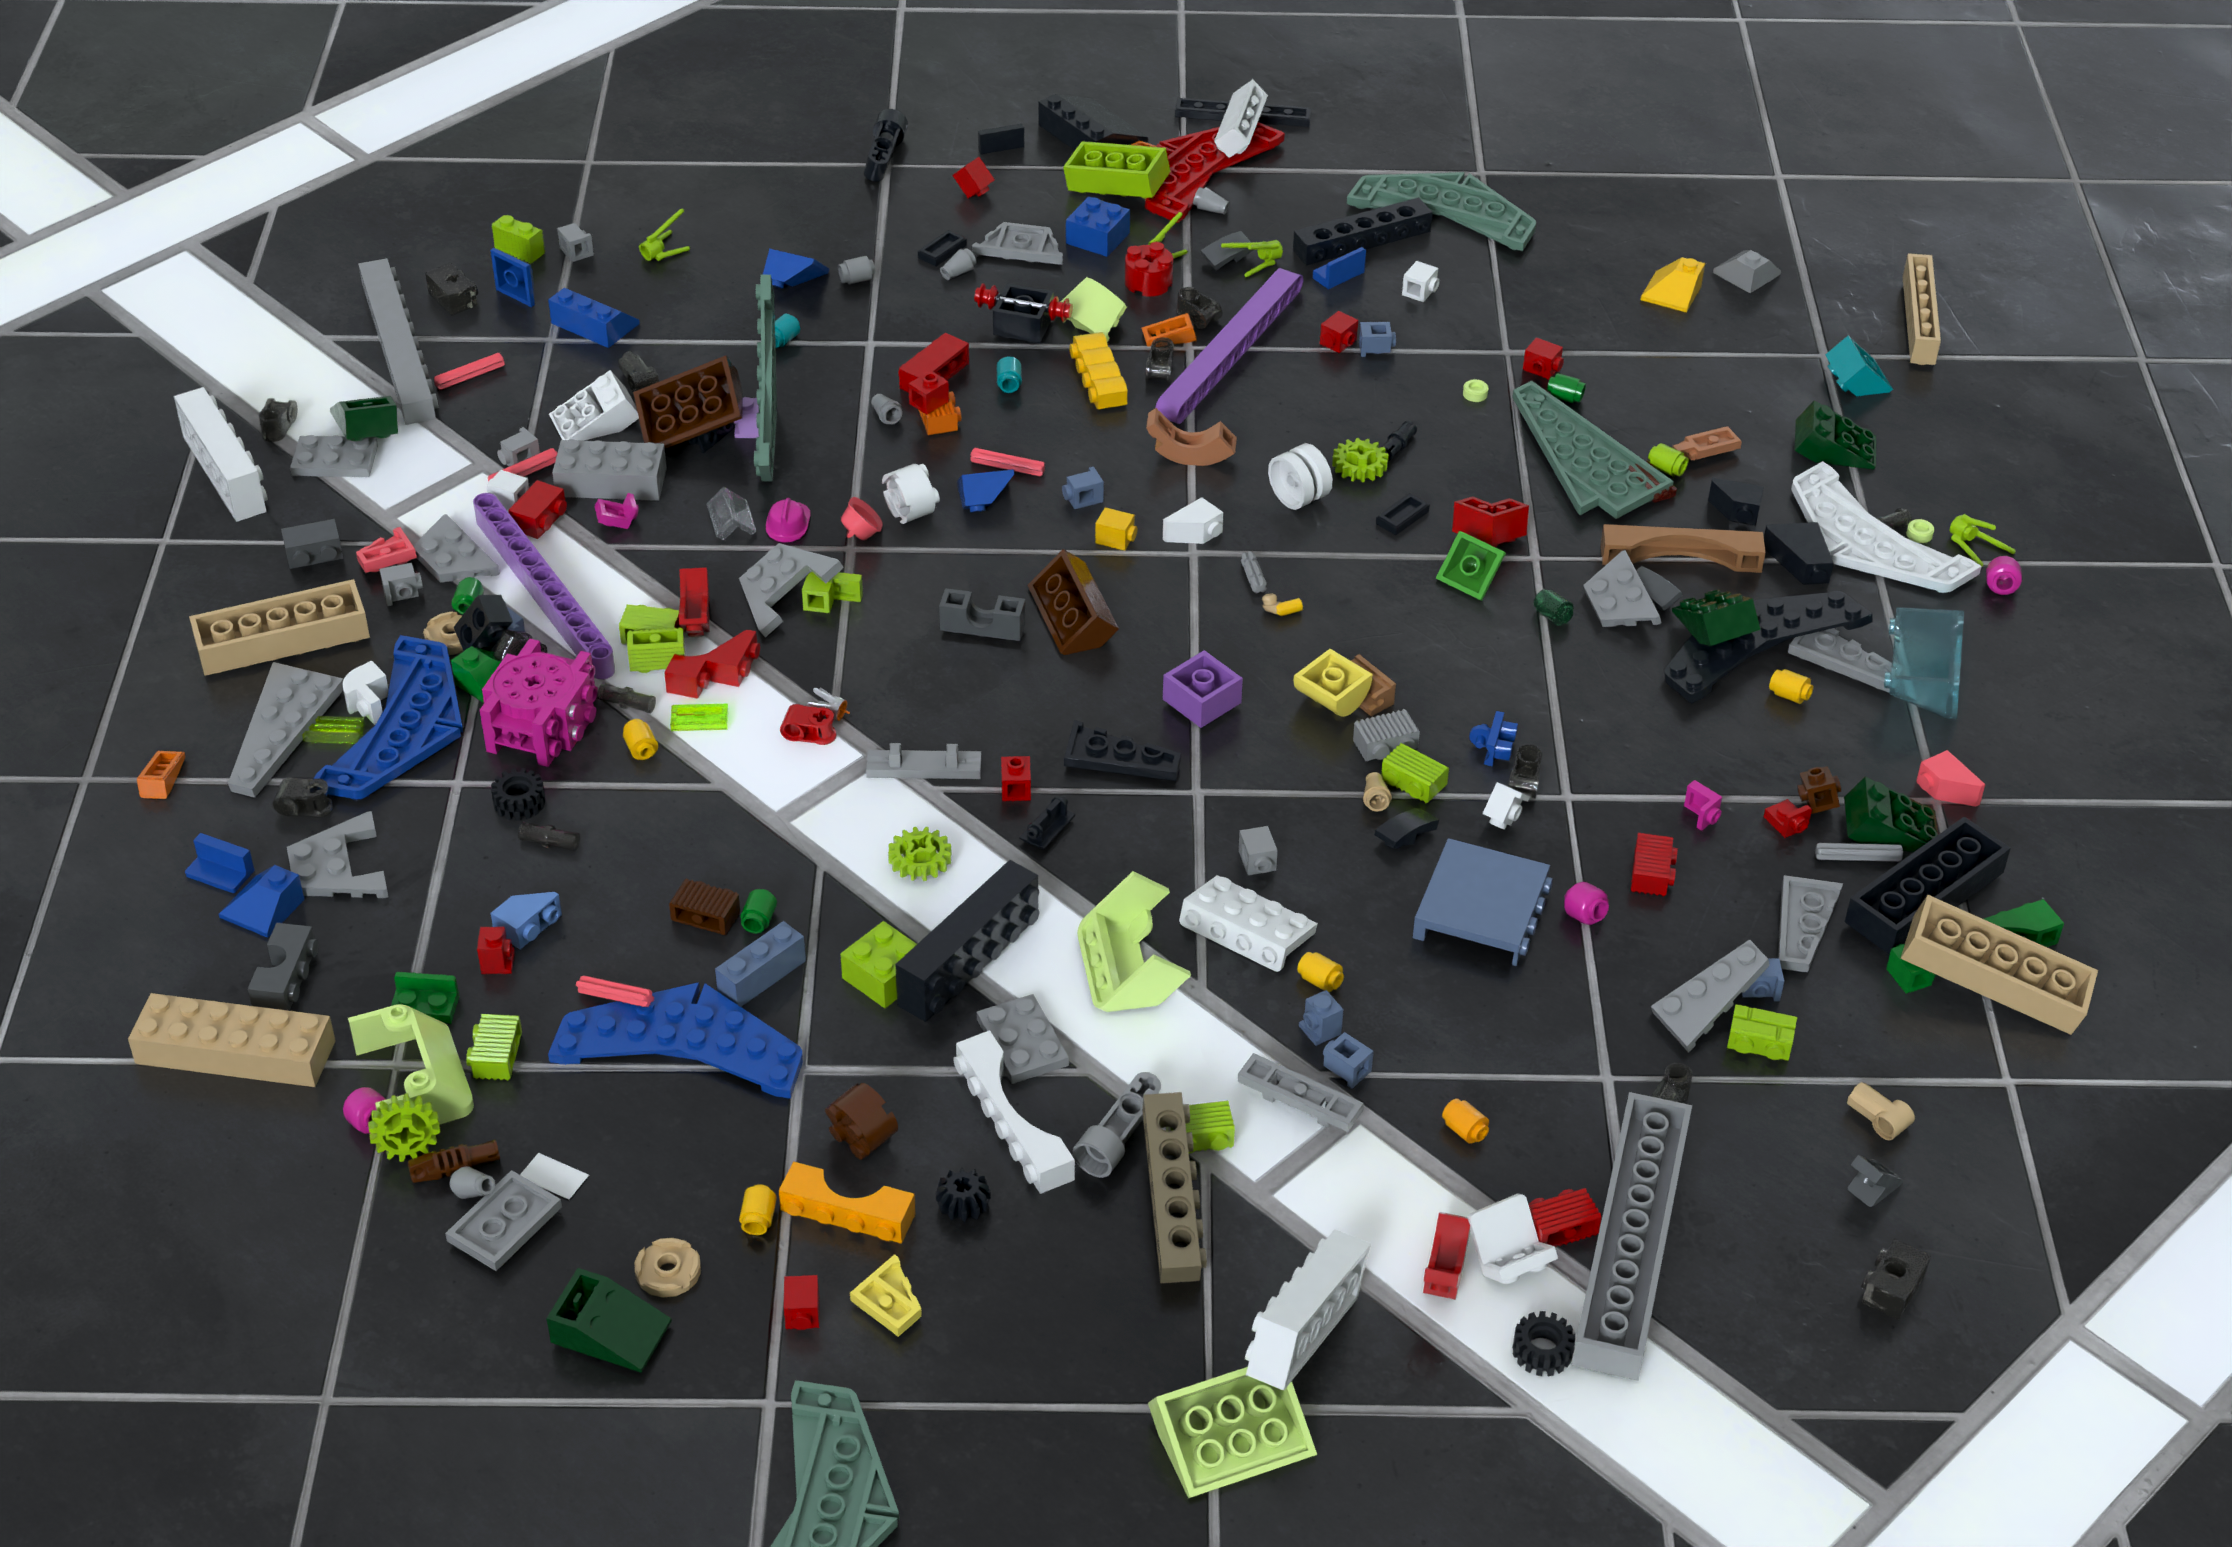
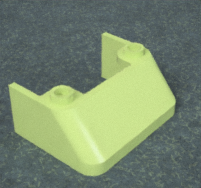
M1134 871L1082 919L1078 927L1077 935L1093 1005L1105 1012L1158 1006L1191 976L1190 971L1154 954L1144 963L1139 942L1148 936L1152 930L1151 910L1170 892L1169 888Z
M402 1004L348 1018L356 1055L416 1039L426 1069L413 1072L407 1076L404 1081L405 1092L409 1094L411 1101H414L419 1095L422 1097V1105L430 1102L433 1112L438 1113L439 1124L466 1117L472 1112L474 1108L472 1093L449 1027L445 1023ZM404 1095L397 1096L398 1101L403 1100ZM391 1098L383 1100V1102H386L387 1104L392 1103ZM376 1102V1110L380 1111V1102Z

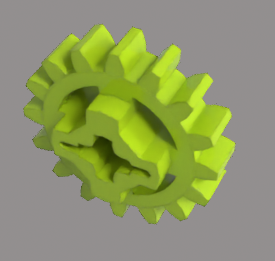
M1356 438L1355 442L1347 439L1346 445L1339 443L1338 449H1334L1332 466L1335 467L1336 473L1342 472V478L1350 476L1353 482L1356 478L1361 480V482H1365L1366 478L1374 481L1375 475L1382 477L1383 471H1387L1388 453H1385L1386 448H1378L1379 443L1371 444L1369 439L1362 441Z
M913 827V832L911 833L902 830V837L895 835L893 843L888 845V862L892 864V871L900 870V877L902 878L911 875V881H915L917 876H921L923 881H927V875L937 878L938 870L946 872L947 864H951V844L948 843L947 836L940 837L939 830L933 833L929 832V827H925L923 831Z
M405 1093L403 1100L399 1101L395 1095L391 1096L392 1103L390 1104L381 1101L380 1111L373 1110L371 1113L372 1121L368 1122L371 1144H376V1151L378 1153L386 1150L387 1159L390 1160L396 1154L399 1155L400 1162H403L406 1155H410L414 1159L417 1158L418 1151L425 1154L429 1152L428 1144L436 1145V1134H440V1126L438 1123V1113L433 1112L430 1102L422 1105V1097L419 1095L414 1101H411L408 1093Z

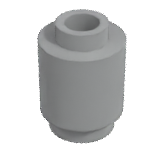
M867 256L844 260L842 264H838L841 282L853 284L871 280L872 274H875L873 260H869Z

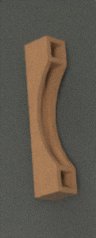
M1603 525L1601 539L1602 565H1607L1621 551L1626 550L1632 564L1652 557L1683 555L1710 560L1737 572L1762 573L1765 557L1763 532Z

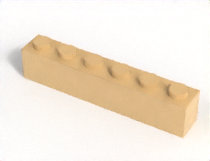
M1908 254L1903 273V287L1910 363L1935 365L1941 338L1932 255Z

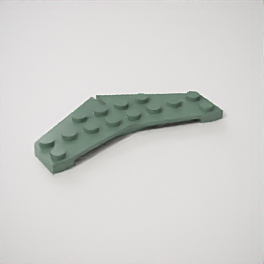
M1465 172L1365 175L1359 179L1347 196V204L1359 209H1377L1419 197L1432 211V214L1443 215L1508 246L1512 250L1523 251L1536 229V220L1470 173L1464 180Z
M771 274L760 275V284H756L758 311H761V319L757 320L758 334H761V342H757V356L759 357V366H757V381H759L757 405H759V413L756 415V423L759 437H756L754 466H756V476H761L762 482L773 481L777 423L775 308Z
M795 1380L791 1392L797 1500L792 1514L770 1547H878L898 1526L899 1511L857 1394L845 1387Z

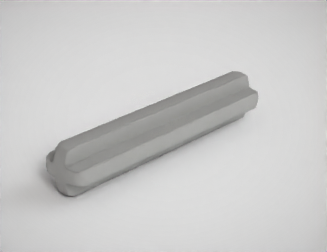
M1817 843L1815 854L1818 860L1900 862L1903 858V848L1899 844Z

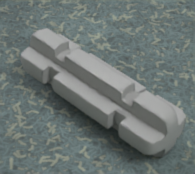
M1254 552L1242 553L1241 563L1253 592H1265L1267 583Z

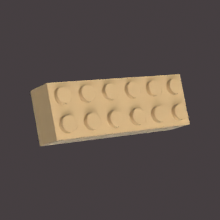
M354 579L189 616L205 676L370 638L365 611Z
M1930 895L1926 896L1914 914L1900 958L2072 1035L2087 1015L2098 970Z
M151 993L128 1041L135 1064L316 1087L335 1043V1036L330 1016Z

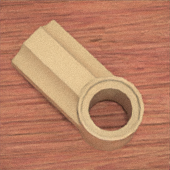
M1859 1083L1848 1097L1847 1104L1872 1121L1876 1133L1885 1140L1894 1139L1915 1120L1914 1112L1907 1103L1901 1100L1891 1102L1866 1083Z

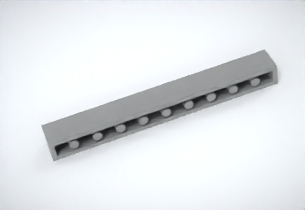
M387 258L358 263L362 286L405 425L436 419L434 409L439 408L437 397L433 390L432 381L429 379L427 366L424 364L423 353L420 350L418 338L415 336L413 322H411L409 310L406 308L405 298L401 291L400 282L397 280L395 267L390 268Z

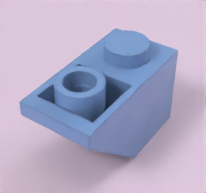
M556 892L511 896L491 912L493 927H505L506 938L512 940L513 946L522 949L550 924L555 923L562 915L559 894Z

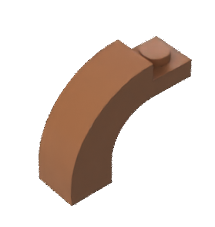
M1157 408L1148 413L1146 429L1153 438H1156L1155 450L1171 461L1183 465L1205 466L1221 462L1235 454L1237 437L1221 421L1201 432H1186L1175 427Z

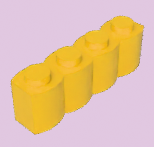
M1104 333L1073 336V344H1070V355L1072 359H1076L1077 372L1082 373L1083 386L1088 388L1090 402L1094 403L1097 409L1127 405V387L1120 374L1119 367L1114 361L1112 351L1108 347Z

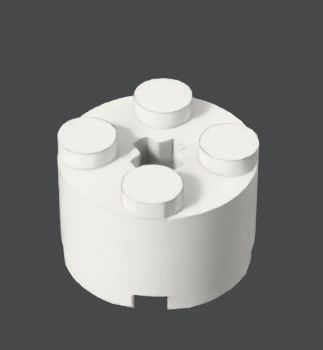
M911 464L887 473L882 478V484L887 483V490L883 491L888 508L895 518H902L900 521L902 524L933 513L935 503L940 501L938 491L931 486L928 479L929 473L924 464Z

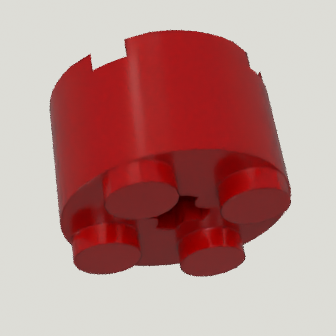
M1153 242L1150 245L1130 246L1125 256V286L1133 293H1135V290L1140 291L1142 296L1147 297L1166 293L1168 287L1173 284V255L1171 252L1165 249L1164 244L1161 242Z

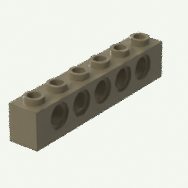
M1182 1092L1144 1094L1142 1113L1160 1283L1200 1281L1201 1268L1207 1267L1206 1250L1205 1248H1199L1198 1240L1203 1238L1202 1219H1196L1195 1209H1200L1199 1190H1193L1192 1180H1196L1197 1173L1195 1161L1189 1160V1152H1193L1192 1132H1186L1185 1125L1190 1123L1189 1104H1183ZM1164 1127H1171V1128H1173L1174 1130H1173V1131H1165V1130H1163L1162 1128H1164ZM1173 1155L1178 1159L1169 1160L1165 1156ZM1178 1184L1181 1187L1178 1189L1170 1188L1168 1185ZM1181 1213L1184 1217L1175 1218L1171 1214ZM1184 1242L1188 1246L1180 1248L1175 1246L1174 1243Z

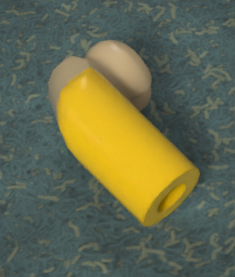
M1273 593L1265 594L1262 597L1263 609L1276 615L1285 616L1303 610V605L1299 598L1286 602H1277V596Z

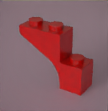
M707 568L679 569V625L683 628V633H687L688 637H702L704 632H710Z
M745 630L703 655L682 656L674 654L664 672L666 692L698 699L702 690L708 687L709 681L739 687L744 677H748L751 664L754 659L758 658L760 653V643H757L756 631Z

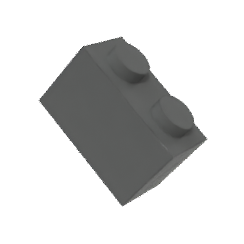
M335 519L281 529L290 569L343 559Z

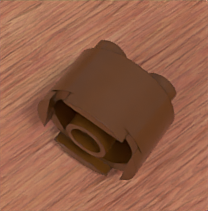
M857 1083L825 1109V1113L833 1124L829 1127L832 1136L838 1142L845 1140L850 1144L851 1151L860 1160L871 1154L898 1131V1123L892 1111L886 1114L881 1107L886 1103L884 1099L866 1083L859 1085Z

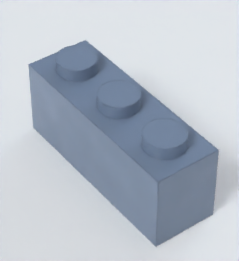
M781 922L715 968L717 992L742 1007L806 961L804 936L786 922Z

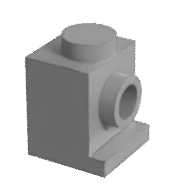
M576 223L557 228L560 249L571 262L594 255L590 233L586 234Z
M524 427L519 429L520 433L500 442L501 450H498L497 454L502 464L511 466L540 453L538 439Z
M412 563L379 569L387 606L393 605V601L419 597L418 589L423 588L420 572L414 573Z

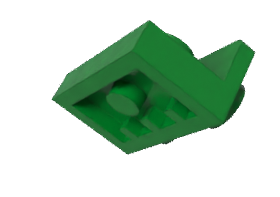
M396 972L394 977L396 991L391 1006L398 1004L407 1005L443 1023H452L460 997L455 976Z

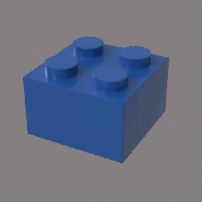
M1088 196L1066 219V244L1106 257L1130 233V209Z

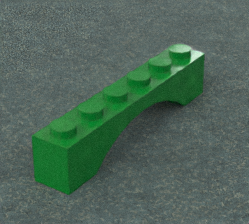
M2044 899L2033 903H2026L2021 907L2001 911L1996 915L1984 918L1988 922L2045 947L2058 944L2064 922ZM1905 944L1897 945L1891 949L1886 969L1906 994L1932 985L1936 974L1900 959Z

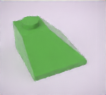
M1459 530L1436 579L1482 601L1506 552Z

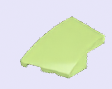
M1088 277L1061 301L1064 302L1066 298H1069V303L1073 305L1071 318L1067 319L1071 320L1075 328L1087 331L1090 334L1103 332L1107 342L1110 339L1108 336L1110 329L1117 326L1119 318L1127 308L1125 303L1110 290Z

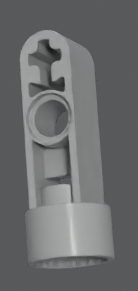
M1150 1072L1138 1073L1099 1125L1089 1127L1073 1148V1157L1079 1167L1085 1172L1100 1178L1110 1175L1125 1154L1124 1144L1143 1120V1096L1141 1097L1140 1094H1159L1161 1082L1157 1076Z

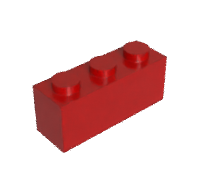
M944 333L899 368L900 389L909 393L908 383L929 371H933L945 380H949L969 364V343Z

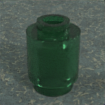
M1543 589L1534 599V607L1537 612L1554 624L1560 626L1571 620L1574 610L1573 603L1554 590Z

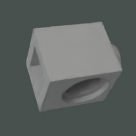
M1268 826L1240 830L1239 854L1247 874L1253 875L1276 871L1277 848Z

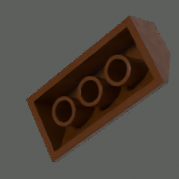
M1062 549L1027 585L1060 653L1063 655L1100 648L1119 630L1085 561L1065 549Z

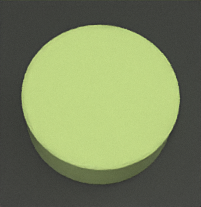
M1469 380L1464 384L1463 396L1472 402L1483 401L1488 396V385L1481 380Z
M1916 519L1909 522L1906 535L1914 542L1927 543L1933 538L1934 526L1926 520Z

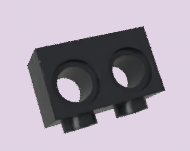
M478 595L455 624L454 630L463 651L471 646L491 651L513 621L502 595Z

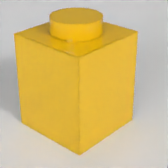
M1105 507L1095 523V543L1125 551L1130 541L1133 542L1137 535V526H1134L1135 515Z

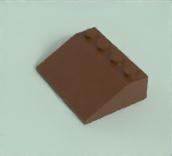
M726 355L633 392L644 443L664 444L665 449L742 419V386L737 369Z

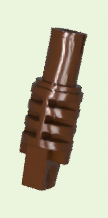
M495 1139L475 1146L467 1147V1145L460 1144L455 1148L452 1146L447 1150L444 1148L440 1149L439 1152L432 1151L409 1160L408 1168L413 1183L442 1179L444 1175L450 1177L452 1173L462 1167L472 1168V1166L500 1160V1155Z

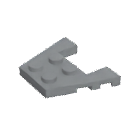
M778 543L755 565L750 567L739 580L756 625L764 637L768 636L783 622L781 617L771 609L778 600L810 572H813L824 583H827L844 568L840 561Z
M372 811L363 813L287 847L291 872L299 874L304 896L333 897L334 893H351V897L360 898L363 897V894H377V898L389 897L384 871L353 877L346 843L377 837Z

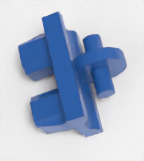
M1496 711L1491 729L1488 725L1481 724L1474 726L1470 731V741L1477 748L1486 747L1488 750L1484 765L1493 766L1495 758L1510 761L1518 724L1503 721L1504 712Z

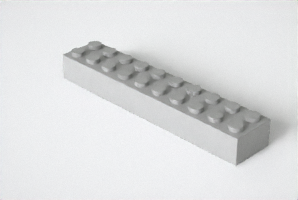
M1629 1092L1571 1366L1636 1381L1639 1380L1692 1105Z

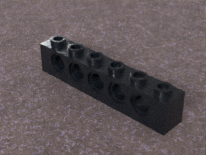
M1418 197L1295 230L1293 251L1307 266L1346 255L1361 247L1369 249L1431 232L1432 211Z

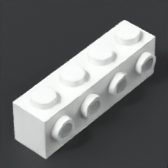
M1253 79L1233 93L1214 140L1218 149L1229 158L1236 153L1241 154L1248 147L1268 96Z

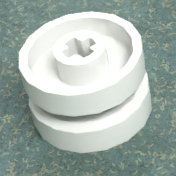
M1304 443L1289 452L1272 458L1269 463L1268 475L1274 493L1290 509H1299L1311 503V501L1328 495L1332 489L1333 479L1327 460L1320 450L1311 444Z

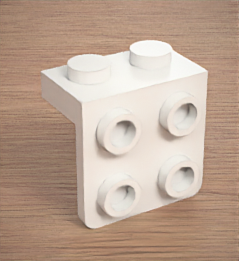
M1522 1194L1510 1196L1474 1211L1468 1216L1471 1234L1484 1277L1499 1281L1501 1284H1510L1520 1279L1519 1275L1526 1272L1544 1270L1548 1267L1547 1263L1558 1259L1555 1246L1539 1242L1527 1198Z

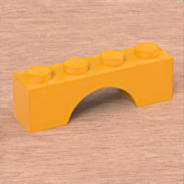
M794 1161L779 1188L780 1211L787 1212L793 1216L817 1220L822 1224L843 1227L852 1232L876 1236L885 1241H894L902 1244L916 1214L915 1194L883 1186L874 1194L866 1197H843L834 1193L827 1186L824 1180L823 1169Z

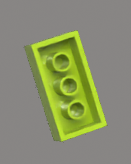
M1081 141L1063 166L1068 191L1099 193L1101 195L1113 194L1124 197L1153 198L1170 173L1166 148Z

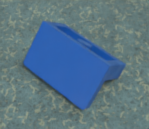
M1361 247L1313 270V279L1327 289H1330L1364 273L1366 249Z
M200 833L193 840L197 858L185 870V874L188 878L230 893H235L255 870L250 850Z

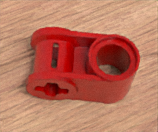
M800 704L790 705L780 726V733L789 741L809 742L819 745L830 744L837 736L836 730L832 725L834 713L825 707L818 708Z

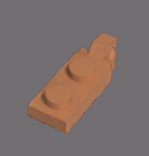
M1726 426L1686 436L1683 442L1673 445L1672 448L1683 452L1684 456L1688 457V459L1695 460L1740 449L1742 441Z

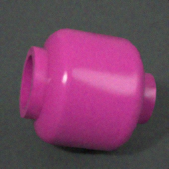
M2008 556L1994 558L1986 568V581L1989 588L1999 595L2014 593L2022 582V572L2019 563L2014 558Z
M1576 883L1566 892L1564 900L1565 911L1570 917L1583 924H1595L1607 915L1609 910L1607 894L1590 883Z
M369 1087L356 1089L344 1102V1117L358 1131L369 1134L368 1122L372 1121L371 1113L373 1110H376L375 1103L387 1099Z

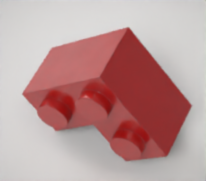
M1473 496L1455 501L1452 532L1458 534L1460 530L1493 547H1497L1498 544L1503 542H1513L1516 538L1527 535L1529 505L1510 498L1495 503H1489Z

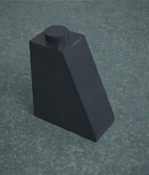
M1818 522L1766 525L1764 533L1765 550L1803 585L1830 582L1833 560Z

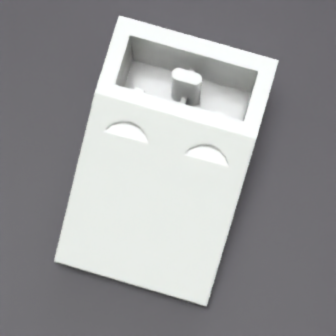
M611 370L598 377L593 383L577 392L575 396L549 414L562 440L573 439L578 441L621 432L639 419L637 407L629 392Z

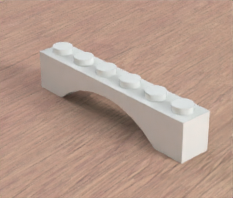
M989 1030L956 1043V1057L953 1060L957 1072L960 1075L964 1074L971 1094L973 1096L977 1095L980 1099L985 1116L993 1119L1000 1139H1005L1009 1144L1010 1154L1014 1161H1019L1023 1166V1172L1028 1183H1034L1041 1194L1074 1181L1075 1159L1061 1138L1031 1125L1018 1115L1009 1104L1001 1086L1004 1073V1051Z

